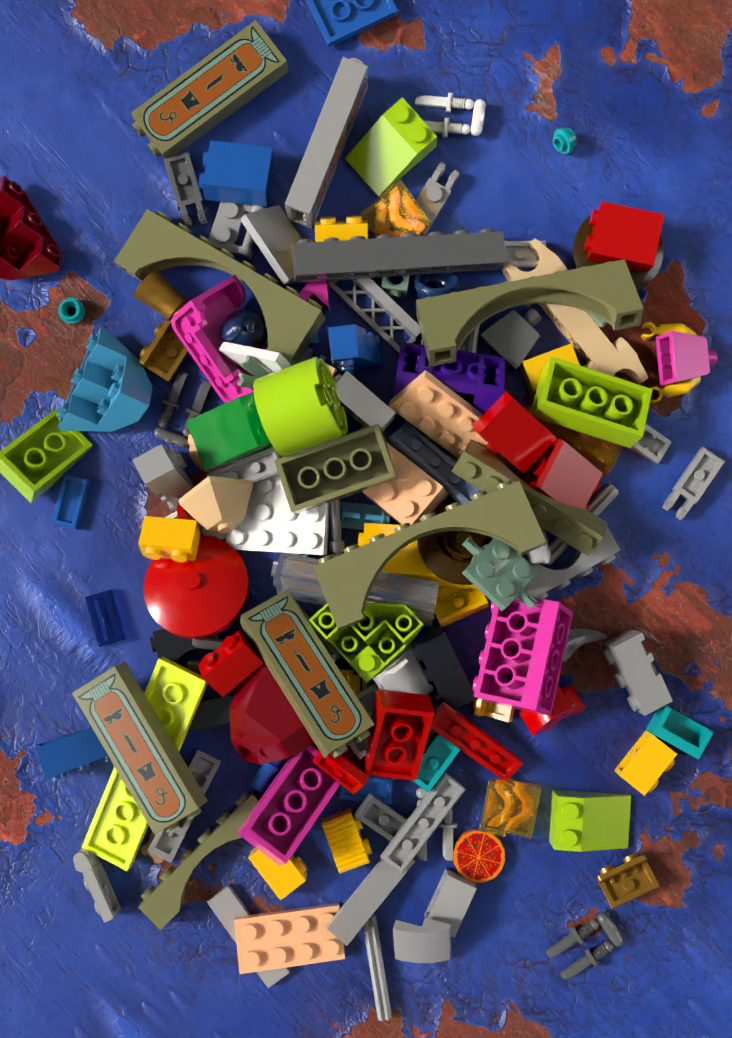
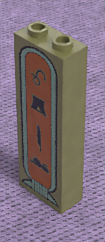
M255 20L132 111L131 115L135 120L132 126L141 138L146 136L151 143L148 144V147L156 158L161 156L164 159L178 155L289 72L287 60Z
M288 590L281 592L241 615L240 624L325 759L331 755L337 758L348 750L346 745L354 740L359 744L371 735L369 731L375 724Z
M126 662L112 667L72 693L154 835L163 829L168 833L180 825V819L186 816L187 820H190L202 812L200 807L208 800Z

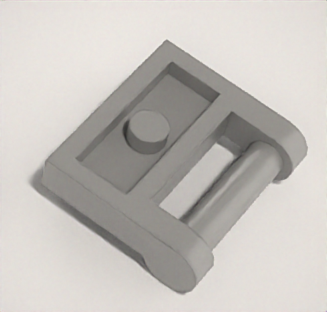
M220 202L208 239L213 243L212 247L219 251L221 248H224L235 256L252 259L254 240L248 231L246 232L243 245H236L243 224L240 219L247 213L266 208L256 205Z

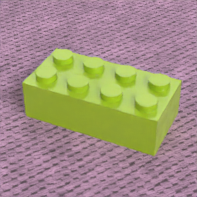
M551 356L541 369L531 414L535 418L631 448L643 437L652 389Z

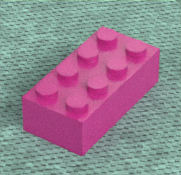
M311 745L287 760L236 832L278 865L287 864L340 786L339 782L312 762L318 750Z

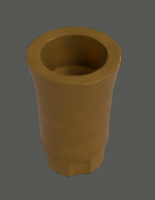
M157 269L151 271L144 278L133 295V298L146 304L165 319L168 318L170 320L188 303L187 299L178 293Z

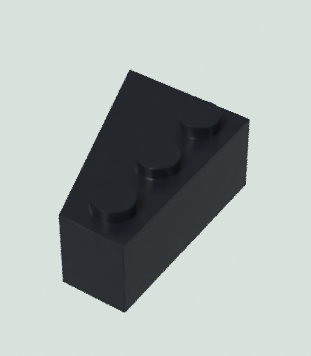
M435 615L421 621L424 625L414 638L413 643L415 647L411 650L418 663L423 661L426 669L422 670L429 685L434 683L437 690L433 694L438 704L440 705L442 702H445L456 710L476 700L477 698L474 697V691Z

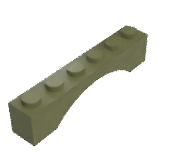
M472 439L451 471L478 489L486 491L487 494L496 491V486L505 481L512 480L513 483L520 481L539 526L587 556L592 554L604 538L607 522L584 508L561 503L537 491L511 472L492 451Z
M255 789L250 794L247 792L243 793L235 802L237 807L231 813L226 810L216 821L219 825L213 831L208 828L197 839L200 843L193 850L189 847L178 858L181 862L175 868L170 866L159 877L162 881L156 887L151 884L142 893L141 897L143 900L138 908L159 930L180 911L184 903L185 889L189 876L198 863L215 848L229 841L242 838L236 832L262 797Z

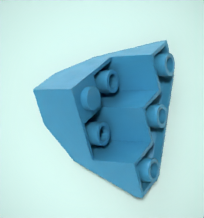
M101 327L96 336L93 334L90 336L86 344L88 351L80 369H76L71 382L74 384L68 398L59 407L57 417L60 418L58 429L66 431L113 432L138 422L150 405L152 385L143 365L107 329Z

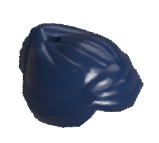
M452 273L416 275L414 279V286L420 299L461 291L460 279Z
M243 309L228 315L220 326L219 332L223 342L254 348H261L268 334L263 318L255 311Z

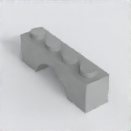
M606 527L604 538L590 556L577 550L574 559L563 568L551 570L541 564L530 563L538 572L529 581L526 591L534 598L544 599L548 596L547 591L554 587L556 590H560L570 584L569 579L576 575L581 578L593 571L592 566L601 562L604 565L616 558L614 554L621 550L609 528Z

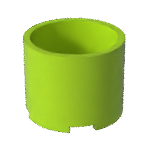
M317 357L254 380V399L262 426L272 446L282 457L340 438L348 432L345 410L343 406L340 407V400L335 390L337 389L336 383L322 358L318 360Z

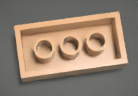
M363 425L360 430L368 427ZM387 443L399 479L362 491V493L401 525L410 523V526L421 522L420 518L431 513L449 494L442 485Z

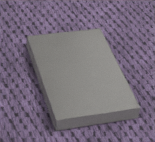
M277 205L245 214L240 219L282 283L286 285L294 282L291 251L293 243H297L302 238L281 207Z

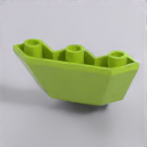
M327 603L309 621L369 685L374 682L373 678L410 646L424 625L405 604L366 603L364 610L366 620L339 630Z

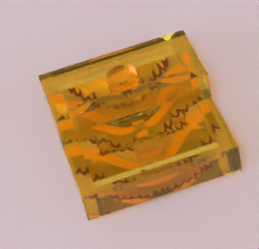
M401 180L379 195L380 199L360 213L363 220H367L368 227L375 237L384 234L391 235L392 238L402 237V235L407 233H417L419 235L431 224V221Z
M489 780L479 831L504 837L506 833L532 839L542 786L510 780Z

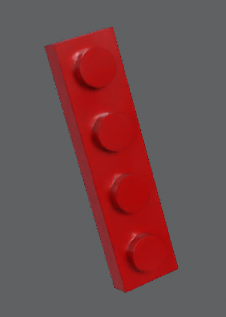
M442 702L434 711L431 729L502 780L507 781L523 765L522 759L445 702Z

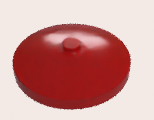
M200 535L195 561L177 562L169 558L152 560L144 580V598L151 616L166 631L187 639L211 637L231 626L244 610L250 590L248 571L238 552L223 540L207 535Z

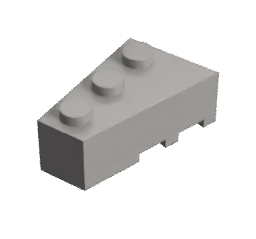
M161 444L132 460L144 483L156 496L160 493L163 494L161 500L164 504H168L171 511L176 510L179 499L194 488L184 469L188 466L184 457L176 450L173 451L172 448Z
M628 629L603 642L605 650L602 653L608 664H613L618 673L615 674V678L622 689H627L630 695L627 697V700L633 711L636 712L638 710L639 713L646 716L673 700L661 674L657 672L652 663L654 661L652 653H647L641 642L645 640L643 633Z

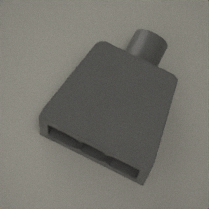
M532 308L523 317L513 310L485 330L479 336L478 341L494 356L505 357V367L511 373H514L540 335L534 327L541 321L542 317Z

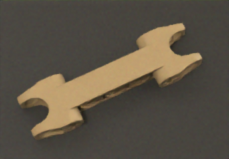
M536 238L529 242L528 246L537 261H539L534 270L529 272L521 271L508 260L501 268L506 280L510 282L532 276L567 271L560 258ZM538 303L587 363L583 367L614 376L617 372H623L639 384L649 378L637 353L628 342L619 337L611 343L586 311L562 304ZM524 304V306L527 307V308L532 305V304Z

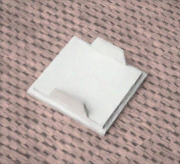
M411 647L373 678L378 689L423 695H428L434 690L433 686L428 684L422 672L423 668L417 662Z

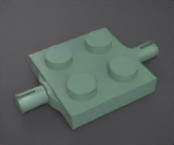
M470 536L466 539L462 546L474 556L471 559L470 565L462 574L501 611L506 609L517 598L529 609L537 603L538 600L528 593L526 589L529 581L538 571L522 556H519L514 548L494 538L482 548Z

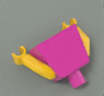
M646 322L642 325V329L648 328L652 331V334L641 335L643 340L649 341L655 335H659L656 336L660 386L665 385L663 389L651 387L652 390L658 393L657 399L650 400L651 403L660 401L663 396L670 398L690 392L701 382V376L709 374L710 366H714L717 363L718 355L716 351L708 350L707 339L697 336L696 332L685 324H660V327H656L652 322Z

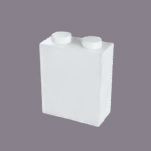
M348 371L343 376L339 373L334 378L340 407L343 406L344 410L362 426L371 427L379 424L384 432L394 420L395 412Z

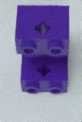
M401 342L393 397L425 370L452 391L472 394L471 405L482 414H485L503 395L505 357L458 350L456 362L430 367L424 345Z

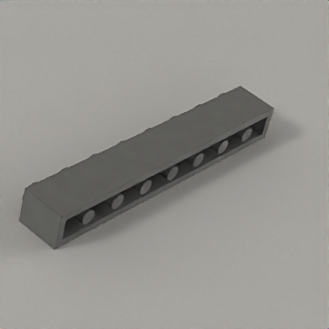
M492 228L480 230L479 233L459 230L453 234L446 235L443 232L436 231L429 233L428 236H418L417 233H407L402 235V237L394 238L391 235L384 234L377 236L376 239L355 236L350 238V240L343 241L335 237L324 239V242L302 239L297 241V243H293L291 251L294 283L500 270L506 263L503 231L495 232Z

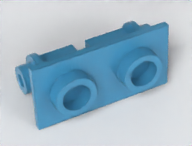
M340 501L341 528L364 530L365 523L389 524V514L378 505Z

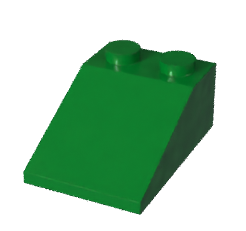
M254 392L238 397L186 421L205 471L273 447L262 426L254 399Z

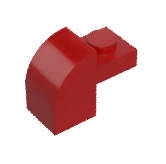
M572 685L562 689L557 686L551 717L523 710L519 714L534 736L551 730L561 719L582 712L586 706Z

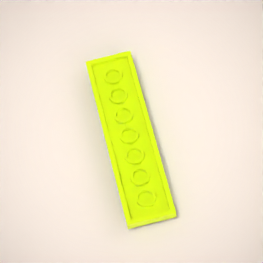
M161 657L157 661L144 694L177 750L180 751L208 683L201 675L167 658ZM115 766L82 848L128 871L132 867L149 824Z

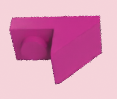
M327 281L308 282L300 291L299 298L306 302L308 299L315 300L330 312Z

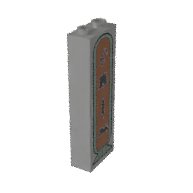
M342 58L285 202L289 221L310 229L313 228L368 88V66L359 59Z

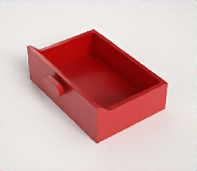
M507 391L478 421L471 424L478 435L488 442L486 447L495 455L502 454L522 473H525L557 439L551 431Z

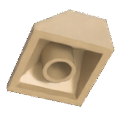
M208 476L181 497L179 504L206 530L218 531L221 534L229 533L234 530L235 526L244 521L253 482L252 480Z

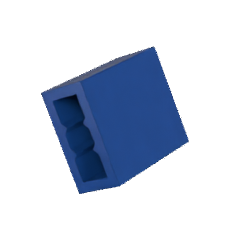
M210 140L209 150L204 151L203 154L205 172H201L199 176V188L203 189L205 200L267 207L273 170L272 147Z

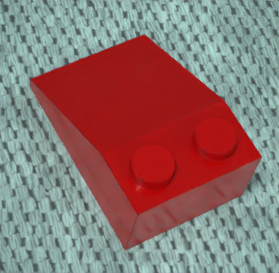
M377 689L371 711V720L375 725L369 731L371 735L367 741L363 771L367 776L416 781L435 714L429 695Z

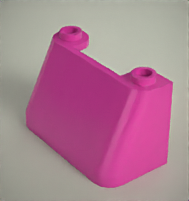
M236 275L190 300L171 319L172 328L225 403L253 392V388L240 387L238 382L241 380L239 373L250 376L254 375L241 366L233 365L219 350L223 343L219 333L220 326L228 315L243 309L240 305L246 300L245 287ZM265 341L263 346L259 349L266 350L268 348V346H266Z

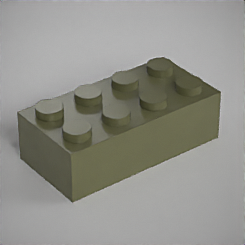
M379 424L274 460L291 513L296 514L399 479Z

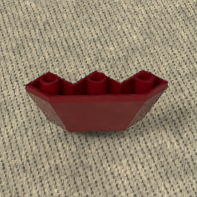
M4 175L0 179V278L11 281L59 271L62 261L61 250L26 192L18 183L11 181Z
M265 663L237 685L229 714L231 742L242 760L260 765L291 758L315 743Z

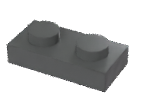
M369 793L354 813L357 819L389 841H392L408 820L371 793Z

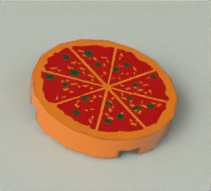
M483 828L470 829L462 833L453 848V862L458 873L466 880L475 883L487 882L501 872L505 862V850L499 838L492 832Z

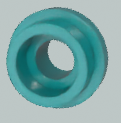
M559 128L554 132L553 145L562 154L570 153L576 146V136L570 128Z
M67 298L60 303L58 313L64 322L76 324L83 319L85 308L78 299ZM75 307L76 313L70 316L68 314L69 309Z

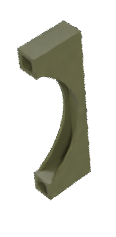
M147 209L114 260V263L141 282L155 269L160 272L182 266L211 267L232 276L236 275L254 293L261 306L268 333V348L266 350L279 352L291 365L297 364L326 319L321 311L322 307L311 299H308L306 302L299 298L300 294L289 286H286L285 289L277 285L278 281L269 274L265 273L262 276L256 273V268L244 260L242 263L234 260L235 256L226 249L221 248L219 251L213 248V243L201 235L199 238L191 235L192 231L183 224L179 223L177 226L170 222L171 219L164 213L157 211L155 214Z
M625 259L416 300L417 319L430 367L456 362V353L461 344L478 325L498 312L524 304L553 303L575 307L601 318L612 325L614 331L640 326L644 308Z
M512 480L505 481L496 486V491L489 494L486 491L479 492L471 496L472 501L461 504L460 501L445 507L446 511L436 515L435 512L426 514L420 518L421 522L410 526V523L402 524L394 529L395 533L385 536L384 533L371 537L369 539L370 543L359 547V544H355L343 550L344 554L334 558L332 554L319 559V564L313 566L337 628L343 630L366 620L364 615L366 602L379 573L400 550L422 537L447 531L473 532L492 537L517 550L519 556L545 546V537L520 481L515 483Z

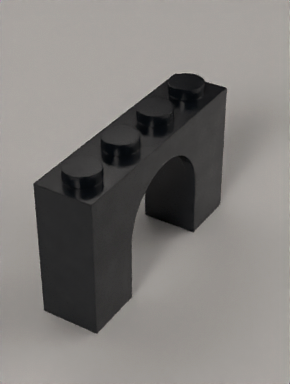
M164 628L153 631V637H150L151 648L153 652H157L158 659L164 657L177 664L180 663L188 651L197 649V647L192 645L193 639L178 637ZM221 632L214 636L207 637L211 639L223 640ZM235 692L227 693L224 697L218 695L201 698L188 732L230 723L229 709Z

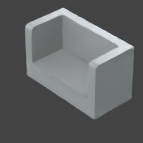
M446 868L424 914V918L451 924V936L455 937L476 892L475 882L466 880L462 875Z

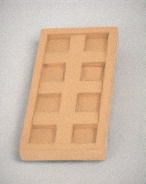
M426 370L390 400L389 408L458 459L471 439L487 448L488 442L478 435L471 426L473 422L478 421L484 414Z
M339 903L234 917L240 974L345 959L343 942L326 928L327 924L340 910Z

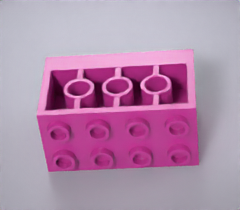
M519 598L513 600L503 611L492 602V618L485 630V639L487 640L485 648L479 656V665H481L479 675L475 677L473 682L474 697L489 703L551 717L573 612L560 602L535 598L538 601L531 609Z

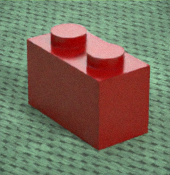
M238 631L233 636L227 637L214 652L205 655L198 666L202 678L224 697L264 662L254 645Z

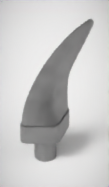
M570 629L563 662H566L581 645L605 640L607 635L591 629Z

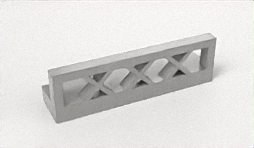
M371 278L351 279L353 281V291H342L336 285L339 280H331L327 283L398 354L400 353V346L393 340V331L404 330L411 337L407 343H414L421 336L419 325ZM356 285H357L362 291H356ZM347 295H353V301ZM356 295H368L372 299V309L359 308L356 305ZM374 302H375L380 308L375 309ZM366 313H372V319ZM375 313H386L390 317V326L379 327L375 323ZM393 320H394L399 326H393ZM384 331H390V336L387 335Z

